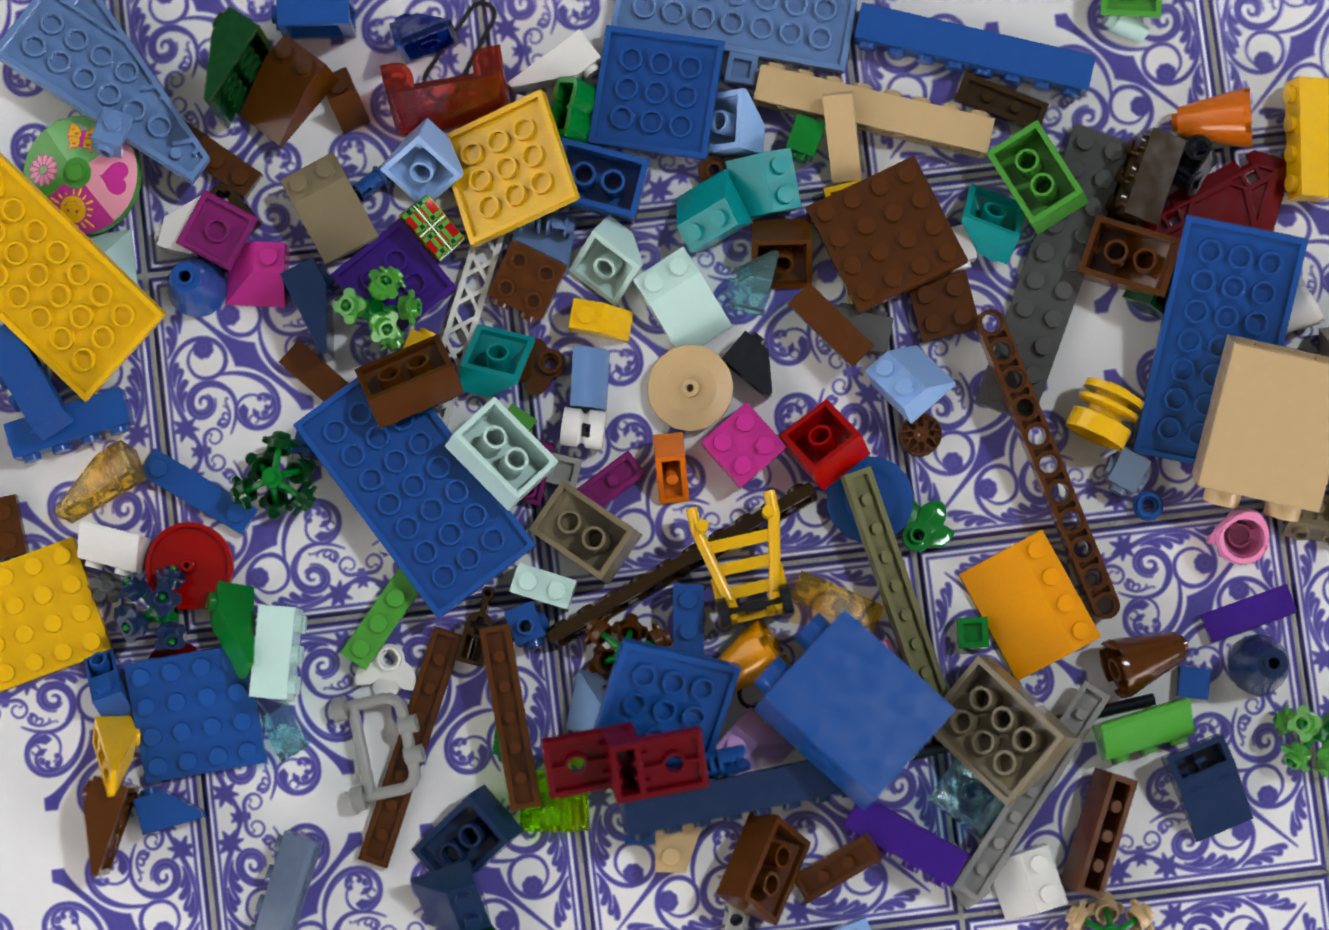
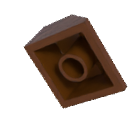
M811 219L752 220V290L804 288L809 282L812 284L813 237Z

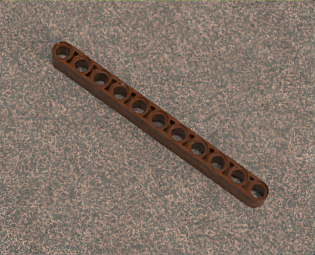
M995 309L985 310L975 318L974 326L1088 609L1096 617L1111 619L1117 615L1120 609L1118 596L1010 330L1001 312ZM986 315L993 316L997 321V327L993 332L985 330L982 326V320ZM998 343L1004 344L1008 348V356L1004 360H999L994 355V347ZM1010 371L1017 373L1020 378L1019 385L1016 388H1010L1005 382V376ZM1021 399L1027 400L1031 405V412L1026 417L1021 416L1017 412V403ZM1033 427L1038 428L1043 436L1041 442L1037 445L1032 444L1028 439V433ZM1046 455L1051 457L1054 462V467L1049 473L1043 472L1039 465L1041 458ZM1056 484H1061L1065 489V496L1060 501H1056L1051 496V489ZM1068 512L1074 513L1077 519L1076 525L1071 529H1067L1062 521L1063 516ZM1079 540L1085 541L1088 545V552L1083 557H1078L1074 552V546ZM1095 568L1099 572V580L1096 584L1089 585L1085 578L1088 570ZM1106 596L1111 602V607L1106 613H1100L1097 609V602L1100 598Z

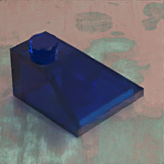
M406 13L398 16L394 22L389 23L394 43L405 64L461 43L451 19L421 13Z

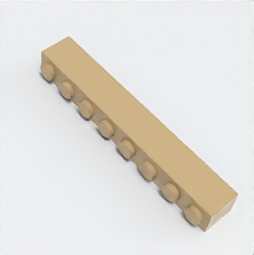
M769 62L768 65L761 64L753 96L755 106L797 115L798 113L825 122L822 94L853 90L857 130L984 159L987 155L986 152L989 148L995 118L989 117L987 112L972 110L969 113L961 111L959 106L950 103H943L942 106L931 104V100L925 97L914 96L913 99L901 97L902 94L895 90L886 89L883 93L872 90L873 87L865 83H855V86L843 83V79L834 76H826V79L815 77L813 72L804 69H797V72L785 70V66L778 63Z

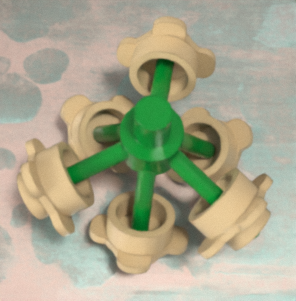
M1109 892L1104 893L1103 899L1099 898L1096 902L1089 903L1087 908L1085 907L1087 901L1084 899L1079 906L1073 905L1067 911L1065 919L1069 923L1067 930H1084L1086 926L1094 930H1143L1145 928L1146 930H1154L1152 924L1154 913L1152 909L1145 903L1140 904L1135 898L1130 900L1132 907L1126 910L1125 913L1128 921L1120 927L1113 925L1118 920L1119 915L1123 913L1124 905L1121 902L1115 901ZM1095 915L1096 920L1106 926L1102 927L1091 921V916Z

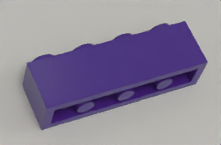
M877 801L871 803L865 810H862L855 803L843 825L849 829L847 835L853 839L868 831L883 856L890 859L893 854L903 860L901 866L916 874L919 869L930 875L928 881L942 889L945 888L946 884L950 887L954 886L971 855Z

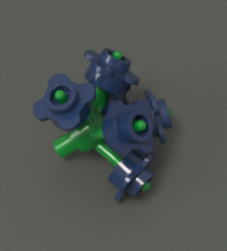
M174 565L164 566L163 569L157 568V588L148 594L146 591L148 590L149 583L145 581L147 577L145 572L139 575L133 573L126 576L120 584L122 590L118 593L121 604L115 607L113 615L115 624L119 626L126 642L129 644L135 643L137 637H142L146 634L148 624L158 622L160 625L155 630L158 638L155 642V648L159 651L183 648L185 646L183 634L186 632V628L183 624L176 623L179 620V615L174 612L175 606L181 604L182 597L179 593H174L172 590L181 589L182 583H186V574L182 573V570ZM124 597H127L132 602L142 598L145 604L150 607L148 611L137 612L136 605L134 603H127Z

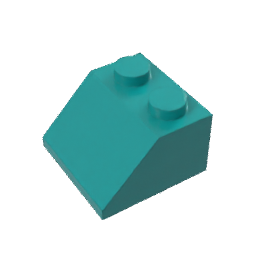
M791 148L761 152L724 162L725 169H727L751 219L789 213L802 207Z
M727 169L676 198L677 227L690 253L705 251L753 223Z

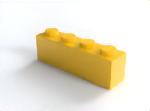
M1299 76L1285 83L1282 95L1285 102L1283 128L1286 132L1284 159L1287 163V176L1284 185L1287 191V201L1322 202L1329 199V78Z

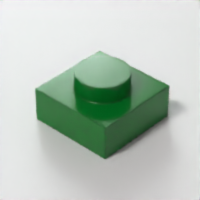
M987 616L957 618L959 649L989 647Z

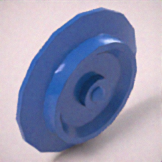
M867 456L845 474L871 466L894 535H896L906 526L913 511V489L908 476L897 464L882 457ZM839 478L827 489V509L832 522L845 536L862 542L844 487Z

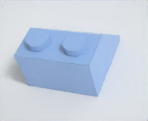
M917 345L889 350L865 370L873 388L911 424L956 385V382Z

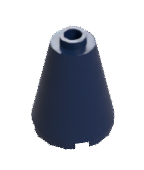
M1255 634L1244 637L1234 645L1227 666L1230 677L1238 688L1250 694L1265 695L1274 692L1284 683L1289 672V659L1284 647L1277 640L1267 635Z

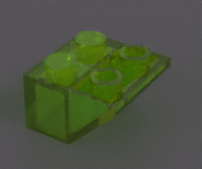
M545 769L536 770L542 806L520 810V825L524 831H589L588 793L550 800Z

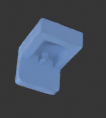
M104 106L91 136L93 149L99 155L106 158H112L113 156L122 158L124 153L123 145L133 123V115Z

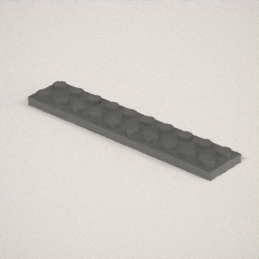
M1077 123L1073 126L1062 159L1084 191L1089 203L1037 235L1035 232L1005 316V321L1038 402H1040L1084 279L1077 270L1096 215L1106 217L1108 212L1105 210L1106 202L1111 193L1115 192L1118 184L1115 182L1116 173L1121 165L1124 166L1128 156L1124 153L1127 141ZM996 344L994 347L995 357L999 360L1006 359L1008 348L1004 344ZM988 363L974 403L1010 416ZM1010 371L1005 376V382L1010 388H1016L1019 385L1020 378L1017 373ZM1024 399L1017 403V412L1021 416L1026 417L1031 412L1030 403Z

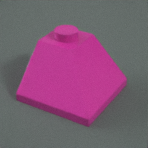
M246 242L231 272L228 271L226 305L286 308L287 287L280 276V273L289 269L290 248L286 243Z

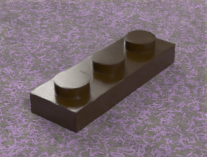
M965 72L954 99L956 103L987 112L990 116L1021 128L1027 127L1036 120L1041 125L1049 103Z

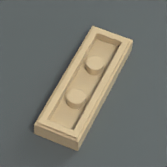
M853 90L823 93L822 101L832 183L862 180Z

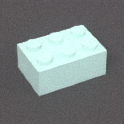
M495 396L457 429L445 445L453 456L508 511L537 486L559 462Z
M258 605L254 663L251 671L249 697L294 700L295 694L299 695L301 677L297 676L298 664L303 663L304 646H300L301 634H306L307 616H303L302 609Z

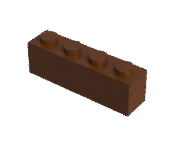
M1096 767L1094 768L1062 873V886L1079 893L1103 899L1136 791L1137 780Z

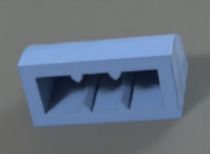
M573 346L570 407L581 408L582 410L607 411L609 350L588 346Z

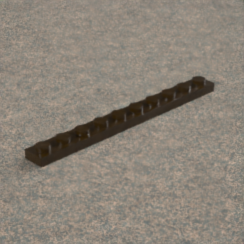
M810 481L804 485L802 483L794 485L787 491V495L777 500L780 510V521L818 500L816 491ZM766 503L761 506V510L754 514L747 513L735 520V524L726 530L721 528L709 535L708 541L768 529V519L762 516V510ZM696 543L686 547L679 557L673 560L669 558L660 562L653 572L647 575L643 573L634 577L629 582L630 585L625 588L611 590L604 595V600L599 603L583 606L577 611L578 615L571 619H562L551 626V630L546 632L554 648L558 650L584 635L587 625L594 618L600 620L607 614L611 619L704 566L705 562ZM728 551L715 553V557L718 558Z

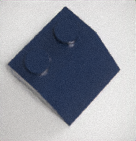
M470 859L411 878L412 885L429 925L443 930H483L492 927L487 901Z

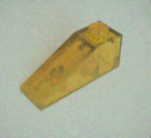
M120 440L108 445L105 450L96 454L55 508L56 514L73 524L147 480L137 450Z
M804 571L800 572L791 594L794 603L834 619L846 609L872 634L875 632L884 606Z

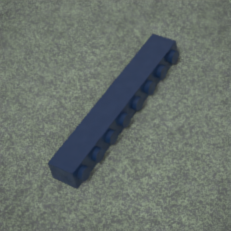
M803 760L708 780L709 787L620 803L619 808L624 834L633 836L634 840L651 838L653 831L664 830V834L683 831L682 825L693 823L694 828L712 825V819L723 817L724 822L742 819L741 813L753 811L754 816L772 813L771 807L783 805V810L801 807V801L812 799L813 804L831 801L830 795L842 793V798L848 796L809 760Z

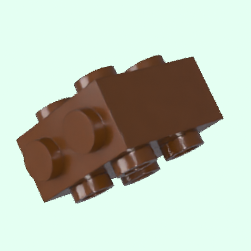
M514 239L504 256L487 295L493 297L491 303L507 310L511 306L520 310L518 316L535 323L536 319L542 321L569 265Z

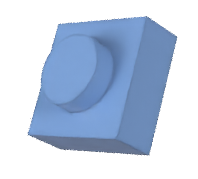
M729 51L724 83L753 88L759 56Z

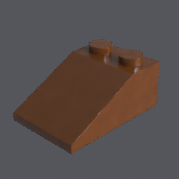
M284 34L265 57L239 115L282 148L339 79L324 62Z
M1097 214L1077 271L1081 277L1091 282L1165 298L1173 276L1180 238Z
M102 775L94 776L92 780L89 779L87 781L82 797L86 798L83 808L91 875L98 877L110 873L134 806L133 799L137 798L140 786L122 780L115 795L108 796Z

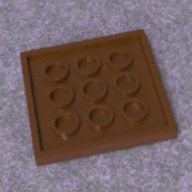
M915 156L806 206V211L859 315L968 263V259Z

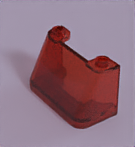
M500 44L483 47L474 54L472 61L474 73L414 84L412 72L405 64L391 63L380 65L382 81L396 130L406 137L426 118L433 122L442 132L454 130L510 104L511 97Z

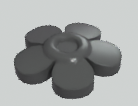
M102 572L99 578L90 579L88 587L94 591L92 597L95 601L103 602L107 596V600L110 603H116L120 599L118 593L122 590L120 588L122 581L120 579L112 581L113 576L111 573Z

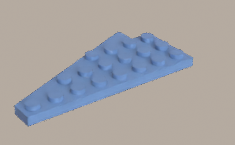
M32 0L0 40V62L95 123H97L104 106L133 115V123L125 142L193 185L210 163V157L103 0Z

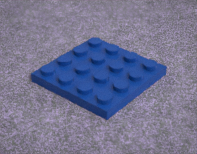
M607 25L588 143L597 146L707 161L725 41Z
M622 637L593 729L632 722L639 737L699 725L702 730L704 752H714L742 668L737 663ZM672 756L667 759L665 765L670 768V763L682 760V758Z
M222 646L126 662L124 664L135 728L140 729L141 734L139 749L146 783L262 764L268 761L256 697H249L251 669L245 679L239 678Z

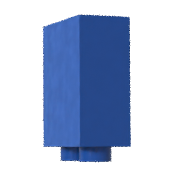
M846 609L832 623L818 613L794 639L806 650L791 667L778 656L754 682L766 694L754 708V711L862 810H865L880 796L956 709Z

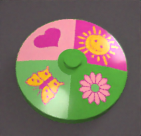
M81 115L59 120L46 128L37 137L27 154L23 174L87 236H91L113 228L131 211L140 192L142 167L136 148L127 142H124L123 145L124 153L122 158L114 156L106 158L99 155L93 149L91 140L97 123Z

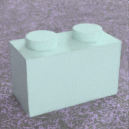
M518 562L509 592L569 611L578 582L577 580Z

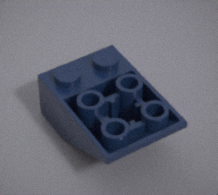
M1223 734L1211 735L1160 757L1196 842L1253 819L1236 763Z

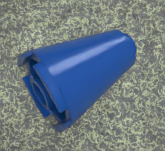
M204 258L187 259L177 264L170 273L167 282L169 300L179 312L189 317L213 314L222 306L226 298L227 283L224 273L219 266Z

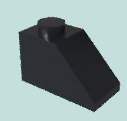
M745 330L722 359L728 368L768 400L772 395L769 350L765 347L767 342L756 332L750 335Z

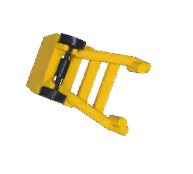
M775 490L763 492L766 505L763 507L762 516L768 519V529L715 541H708L705 533L708 531L709 524L704 519L700 520L698 507L686 509L690 532L712 577L711 584L722 629L754 622L757 619L764 620L795 613L790 588L786 582L781 563L780 510ZM768 542V554L719 564L715 557V553ZM769 566V579L729 587L725 578L728 575ZM769 591V600L766 601L765 598L743 602V606H738L735 600Z

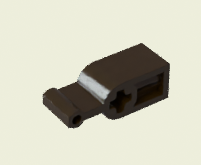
M485 586L482 590L483 601L480 612L472 613L466 620L455 659L456 661L484 668L485 661L480 634H476V628L472 627L474 621L479 622L480 617H482L488 627L495 625L493 619L488 615L491 600L496 596L494 588ZM488 591H491L490 596L486 595ZM477 639L476 645H475V648H474V652H473V656H472V659L470 660L471 655H472V651H473V647H474V644H475V640Z

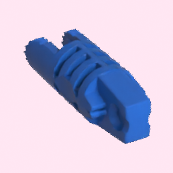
M745 745L717 749V752H706L705 760L708 780L719 778L720 775L724 777L749 771L751 768L750 761L747 758H743L747 755ZM682 760L670 763V768L677 767Z

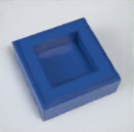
M1179 666L1176 696L1208 700L1211 669Z

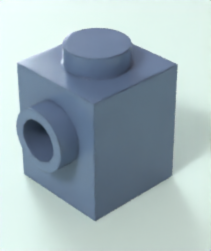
M1124 447L1123 451L1118 452L1116 458L1112 456L1109 458L1103 469V473L1107 474L1103 482L1110 485L1108 490L1121 497H1124L1126 494L1131 496L1135 494L1136 490L1141 492L1149 478L1145 473L1151 461Z

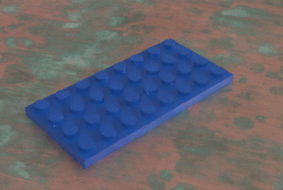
M1186 214L1143 400L1144 406L1140 413L1134 439L1133 452L1194 464L1227 334L1284 346L1309 241L1308 238Z
M357 377L293 424L438 620L536 547V544L512 512L508 511L445 447L452 433L432 407L422 413H416L404 418L394 425H388L380 429Z

